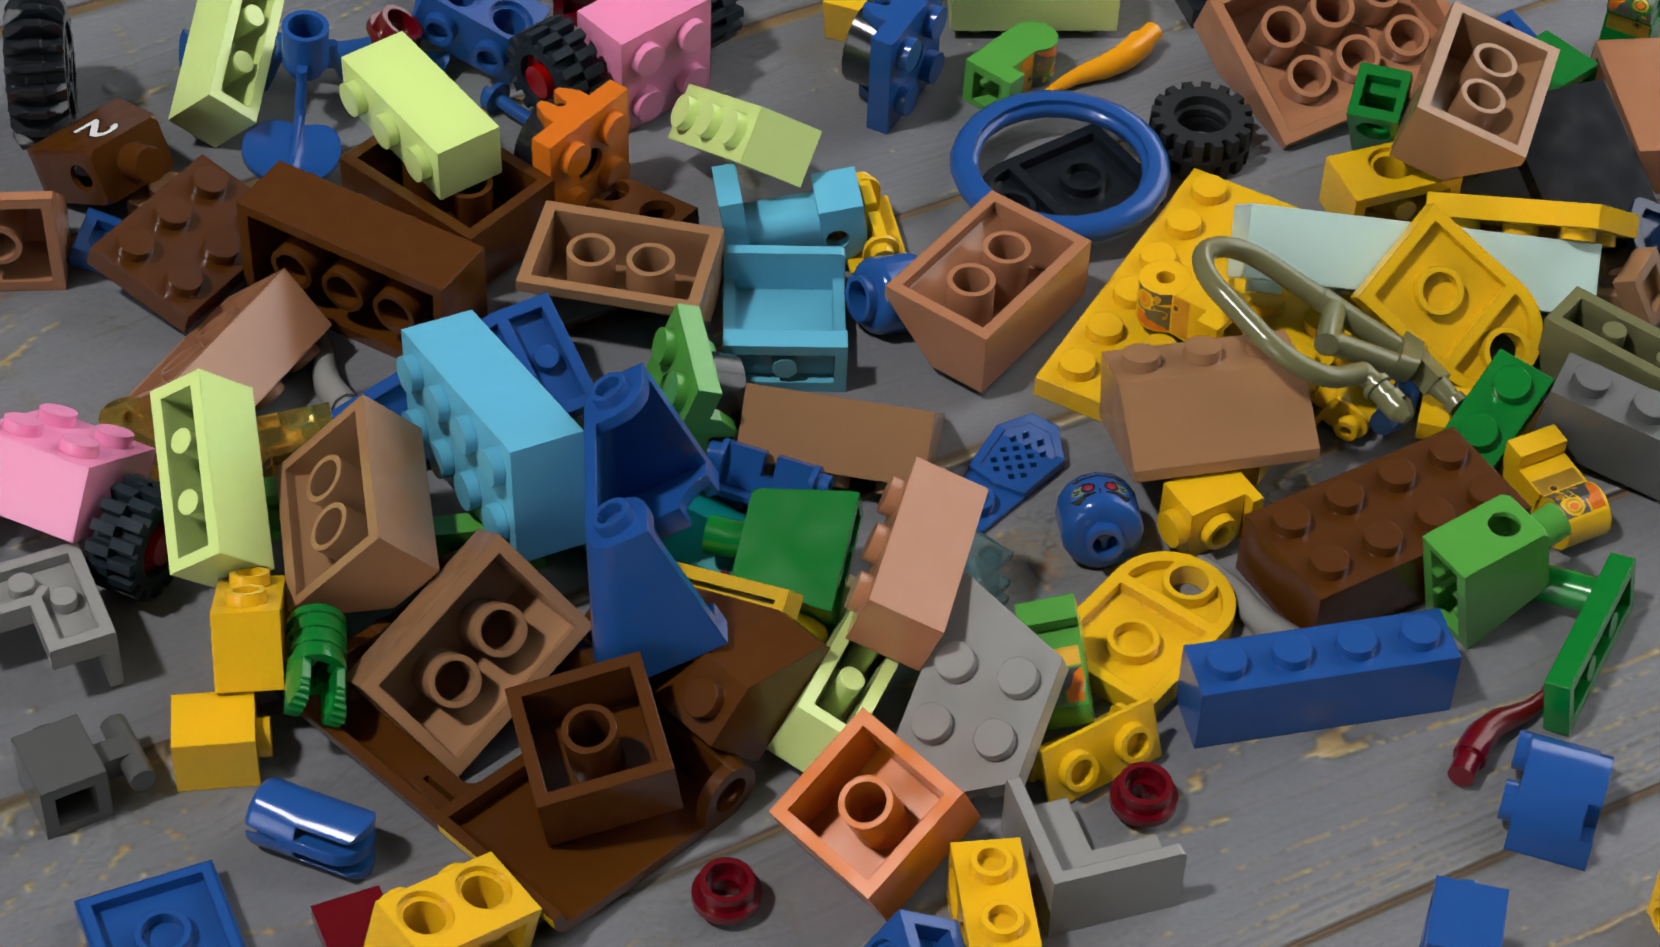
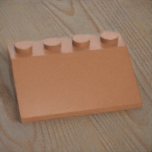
M1207 0L1193 26L1219 75L1235 93H1239L1244 97V104H1250L1253 115L1280 147L1286 149L1348 123L1346 113L1361 62L1412 72L1411 94L1426 50L1451 6L1448 0Z

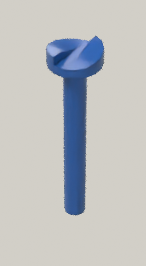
M499 81L491 88L487 85L483 88L480 104L489 114H494L501 109L523 125L525 124L531 112L509 98L510 86Z

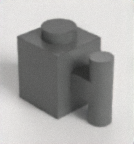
M77 714L53 723L40 725L31 731L11 738L19 782L48 840L114 816L108 780L125 775L130 787L135 791L146 790L155 783L157 775L124 715H111L101 723L100 729L106 740L96 744H92Z

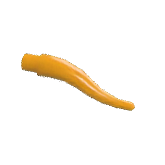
M1147 22L1139 30L1132 31L1114 48L1075 67L1044 90L1065 91L1077 85L1108 79L1131 70L1152 53L1153 47L1163 37L1161 28L1153 22Z

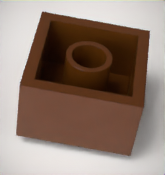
M640 651L505 689L548 847L684 808L675 768Z

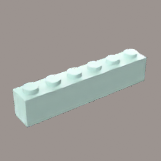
M1246 203L1235 204L1231 237L1240 238L1260 246L1322 287H1327L1341 297V290L1355 292L1411 222ZM1462 228L1530 291L1540 309L1543 325L1545 318L1577 286L1594 295L1597 293L1602 244ZM1229 258L1227 277L1246 279L1245 291L1282 295L1281 285L1251 266Z

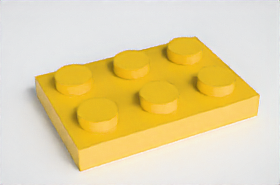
M1431 191L1427 192L1426 204L1435 203L1461 228L1558 239L1559 237L1561 240L1602 244L1603 248H1615L1617 237L1637 239L1640 215L1602 204Z

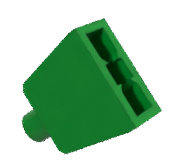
M754 489L751 493L745 521L713 514L709 515L703 534L702 552L735 559L732 576L789 589L803 595L804 598L799 613L822 622L826 628L834 629L839 620L864 514L860 493L843 490Z

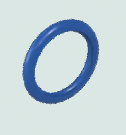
M1039 90L1015 94L992 102L975 113L962 127L956 136L950 152L951 175L961 197L972 208L992 190L983 180L979 171V155L987 139L1001 129L1026 120L1068 118L1088 122L1111 131L1126 141L1138 154L1141 161L1142 177L1134 194L1121 204L1097 213L1070 216L1036 212L1091 240V242L1104 241L1124 234L1147 220L1166 197L1171 181L1168 154L1157 133L1142 118L1122 105L1099 96L1075 91Z

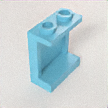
M785 245L725 246L723 353L734 354L740 357L745 370L746 383L797 391L846 392L848 330H846L845 248L841 246Z

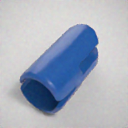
M278 777L268 778L258 787L249 804L245 818L247 826L258 830L257 832L245 831L246 837L251 843L350 879H364L372 873L375 864L374 846L376 838V814L374 811Z

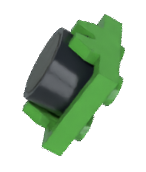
M676 303L666 326L660 327L654 336L652 355L646 368L706 454L712 440L723 442L726 437L733 439L737 433L746 388L745 370L740 357L734 354L716 352L714 343L708 340L699 306Z

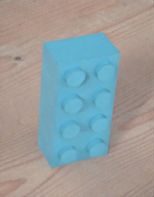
M473 310L401 329L403 355L397 357L396 367L400 383L406 392L408 410L402 412L401 417L422 429L424 452L433 473L438 479L444 478L455 490L462 508L465 511L472 510L483 523L485 531L500 534L527 561L586 544L584 430Z

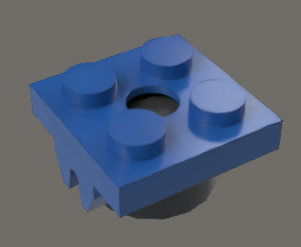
M868 0L855 16L843 48L842 74L846 80L859 84V96L868 103L867 128L887 135L901 116L907 117L911 114L918 95L927 84H934L940 76L944 64V53L939 51L940 35L945 27L948 13L947 8L942 6L943 0Z

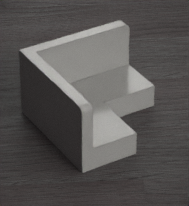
M69 542L0 563V633L34 623L53 670L99 657L110 686L113 687L124 683L117 634L78 542Z
M1020 777L1006 780L1001 832L1004 838H1021L1034 907L1048 937L1179 905L1187 855L1181 844L1177 843L1162 847L1157 835H1152L1091 850L1068 798L1033 805Z

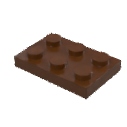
M202 154L91 246L87 263L184 333L245 279L236 201L250 188Z

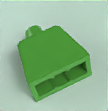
M1500 494L1422 536L1426 609L1440 608L1451 634L1467 650L1546 588L1549 583V548L1571 534L1570 523L1563 511L1554 503L1548 502L1529 514L1510 495Z

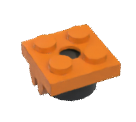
M611 79L590 95L580 90L558 87L554 90V98H550L547 101L541 100L536 104V109L530 114L521 128L515 144L514 155L554 179L555 202L586 206L587 203L600 196L618 179H629L630 119L628 88Z

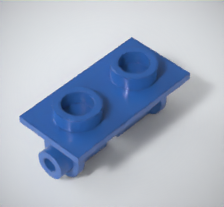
M727 437L723 442L712 440L706 452L707 457L719 473L720 493L714 495V497L736 510H746L752 491L758 488L832 490L834 476L824 474L823 466L814 465L785 455L778 456L773 476L764 474L769 451Z

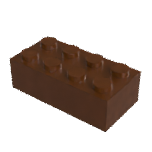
M280 160L236 201L245 287L247 288L285 268L330 321L332 326L329 329L397 359V357L403 355L401 329L468 310H473L480 319L488 315L485 247L473 243L464 237L454 235L421 221L412 215H407L374 201L365 195L355 193Z
M1452 426L1245 514L1236 569L1274 612L1300 628L1395 615L1425 602L1422 536L1500 494L1510 495L1529 514L1532 507Z

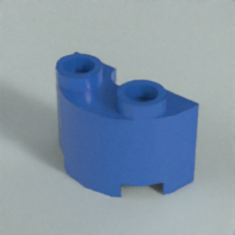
M1521 729L1511 768L1523 771V777L1521 782L1507 778L1497 816L1498 819L1510 822L1503 849L1585 871L1609 784L1614 757L1601 754L1600 750Z

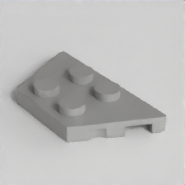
M963 573L945 632L921 669L896 735L959 787L968 799L976 796H986L990 799L1004 796L1006 780L1020 777L1024 786L1026 785L1069 669L1064 659L972 576Z

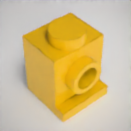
M1240 470L1178 477L1163 484L1160 512L1157 515V527L1163 541L1169 547L1176 548L1180 553L1197 556L1208 550L1221 549L1232 540L1240 539L1244 515L1262 508L1264 497Z

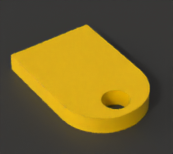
M1435 203L1426 204L1350 297L1369 316L1401 337L1408 331L1425 342L1424 348L1451 374L1448 379L1454 386L1468 389L1474 387L1492 361L1490 346L1494 338L1501 333L1507 335L1513 341L1515 357L1533 366L1539 355L1538 346L1543 330V322L1540 309L1533 295L1515 276Z
M1149 552L1135 556L1121 564L1078 606L1082 621L1091 692L1113 705L1118 702L1129 705L1150 696L1153 699L1155 716L1157 717L1176 697L1183 646L1230 638L1236 611V598L1227 578L1210 563L1198 557L1180 552ZM1191 584L1200 588L1203 592L1196 595H1186L1176 591L1173 586Z

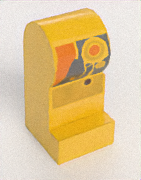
M1156 260L1144 265L1140 270L1136 317L1145 328L1155 332L1170 333L1184 342L1195 336L1220 338L1245 335L1206 294L1198 282L1193 268L1172 260ZM1232 288L1250 307L1252 306L1251 297Z
M1552 424L1508 440L1499 474L1532 507L1530 514L1548 502L1554 503L1563 511L1570 523L1571 534L1552 546L1555 549L1563 550L1608 533L1611 528L1612 515L1605 494L1595 483L1587 481L1565 454L1568 440L1557 426Z

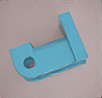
M735 163L711 167L722 228H724L725 246H841L845 248L847 260L861 252L864 244L867 242L864 206L855 166L810 174L813 190L744 203L742 201ZM835 231L847 233L840 240L833 241L827 238L829 234Z

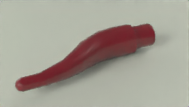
M1544 685L1539 692L1527 700L1492 709L1467 727L1454 747V759L1447 773L1453 783L1460 786H1470L1474 782L1478 771L1485 767L1489 754L1498 739L1526 724L1544 709Z

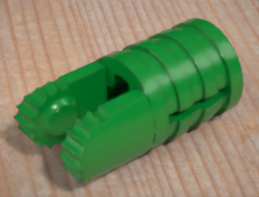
M321 603L303 605L293 610L286 620L284 714L295 717L300 716V713L303 712L304 707L307 705L309 696L321 695L320 711L322 713L320 717H322V724L340 727L341 724L345 723L347 713L346 647L348 622L346 616L333 606Z

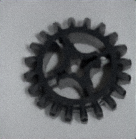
M9 0L4 8L2 51L4 56L5 92L7 93L8 112L10 114V126L13 129V138L22 150H27L32 145L78 120L77 71L69 10L64 0Z

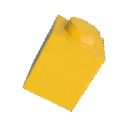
M255 691L171 695V753L177 792L261 785L260 758L273 757L271 717H258Z

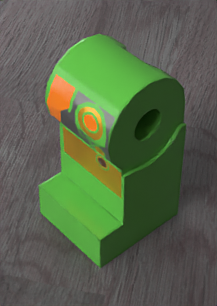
M1038 21L1020 22L968 57L965 62L962 100L981 110L992 102L1015 94L1025 93L1031 87H1039L1049 83L1054 78L1058 45L1056 30L1050 25Z
M1074 593L1014 604L1016 617L1064 659L1069 669L1046 732L1094 723V709L1082 621Z

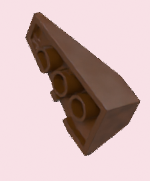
M694 587L707 605L715 603L727 620L728 644L649 677L648 680L652 694L668 712L710 747L758 762L827 655L830 647L785 612ZM589 608L585 614V617L591 622V614Z

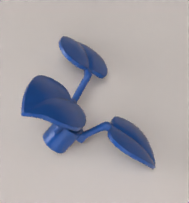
M299 10L288 14L282 21V34L276 37V49L271 58L264 92L269 89L282 62L290 76L296 79L294 124L283 120H268L255 125L245 134L242 141V159L248 170L259 179L279 160L306 172L313 173L325 180L334 173L339 165L342 147L337 132L326 125H305L307 81L319 78L327 68L330 59L341 83H343L338 41L335 39L329 40V23L323 15L315 11ZM186 29L182 30L179 40L180 69L190 32ZM422 50L446 72L449 66V53Z

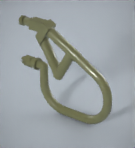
M1215 236L1202 240L1195 247L1192 254V267L1198 282L1206 294L1266 356L1298 378L1327 388L1337 389L1360 385L1364 389L1363 396L1367 400L1372 399L1377 404V408L1390 421L1407 424L1414 417L1411 400L1390 382L1391 379L1401 383H1406L1410 380L1424 395L1430 394L1442 403L1444 410L1451 416L1455 414L1467 397L1462 391H1457L1448 379L1451 374L1424 348L1425 342L1408 331L1401 337L1327 287H1322L1260 246L1240 238ZM1230 258L1249 265L1313 306L1314 310L1321 313L1314 340L1315 350L1323 356H1332L1351 364L1341 366L1326 365L1305 356L1286 343L1226 283L1218 272L1214 259ZM1343 329L1350 332L1357 338L1343 334Z

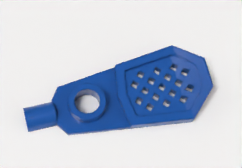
M1034 413L996 425L969 463L968 470L963 476L989 489L975 535L986 533L1064 469L1065 457L1058 425Z

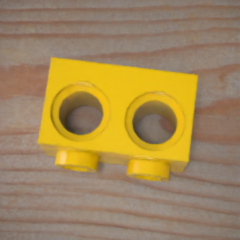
M245 567L230 571L229 578H218L210 610L215 694L284 690L286 620L288 618L285 575L270 576V570L267 568Z
M1021 838L950 842L945 895L950 919L958 920L965 947H1042Z
M490 851L465 863L454 862L443 868L437 875L407 888L396 887L385 893L379 900L375 901L364 947H531L542 908Z

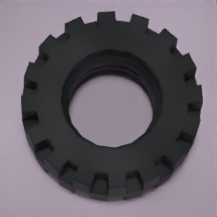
M1192 81L1183 82L1181 89H1177L1174 85L1166 88L1165 95L1159 94L1155 98L1151 109L1149 126L1157 133L1168 154L1171 175L1175 172L1180 173L1179 179L1185 181L1191 171L1196 168L1227 179L1229 172L1236 175L1241 171L1242 164L1246 165L1254 123V117H1252L1253 110L1250 104L1244 105V97L1239 93L1232 96L1229 95L1230 88L1220 85L1218 89L1211 88V82L1201 81V87H1194Z

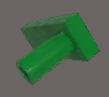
M1610 552L1599 576L1549 564V583L1532 600L1580 613L1544 681V730L1566 736L1570 735L1634 606L1635 558Z

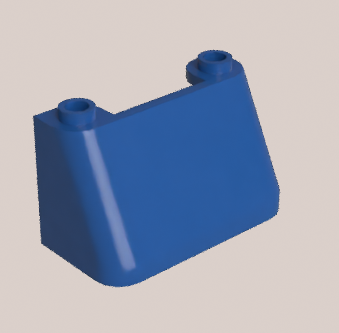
M643 363L622 372L608 373L593 384L584 407L585 538L593 656L595 662L598 663L640 651L647 677L649 678L728 644L727 620L715 603L707 605L663 544L664 538L692 526L687 508L702 490L708 498L720 493L719 473Z

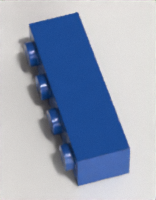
M1440 608L1183 646L1176 701L1194 749L1450 710L1462 656Z

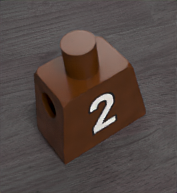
M120 98L113 99L27 148L44 191H54L64 195L66 203L102 206L114 204L150 182L160 180L164 174L171 171L174 167L173 158L153 113Z

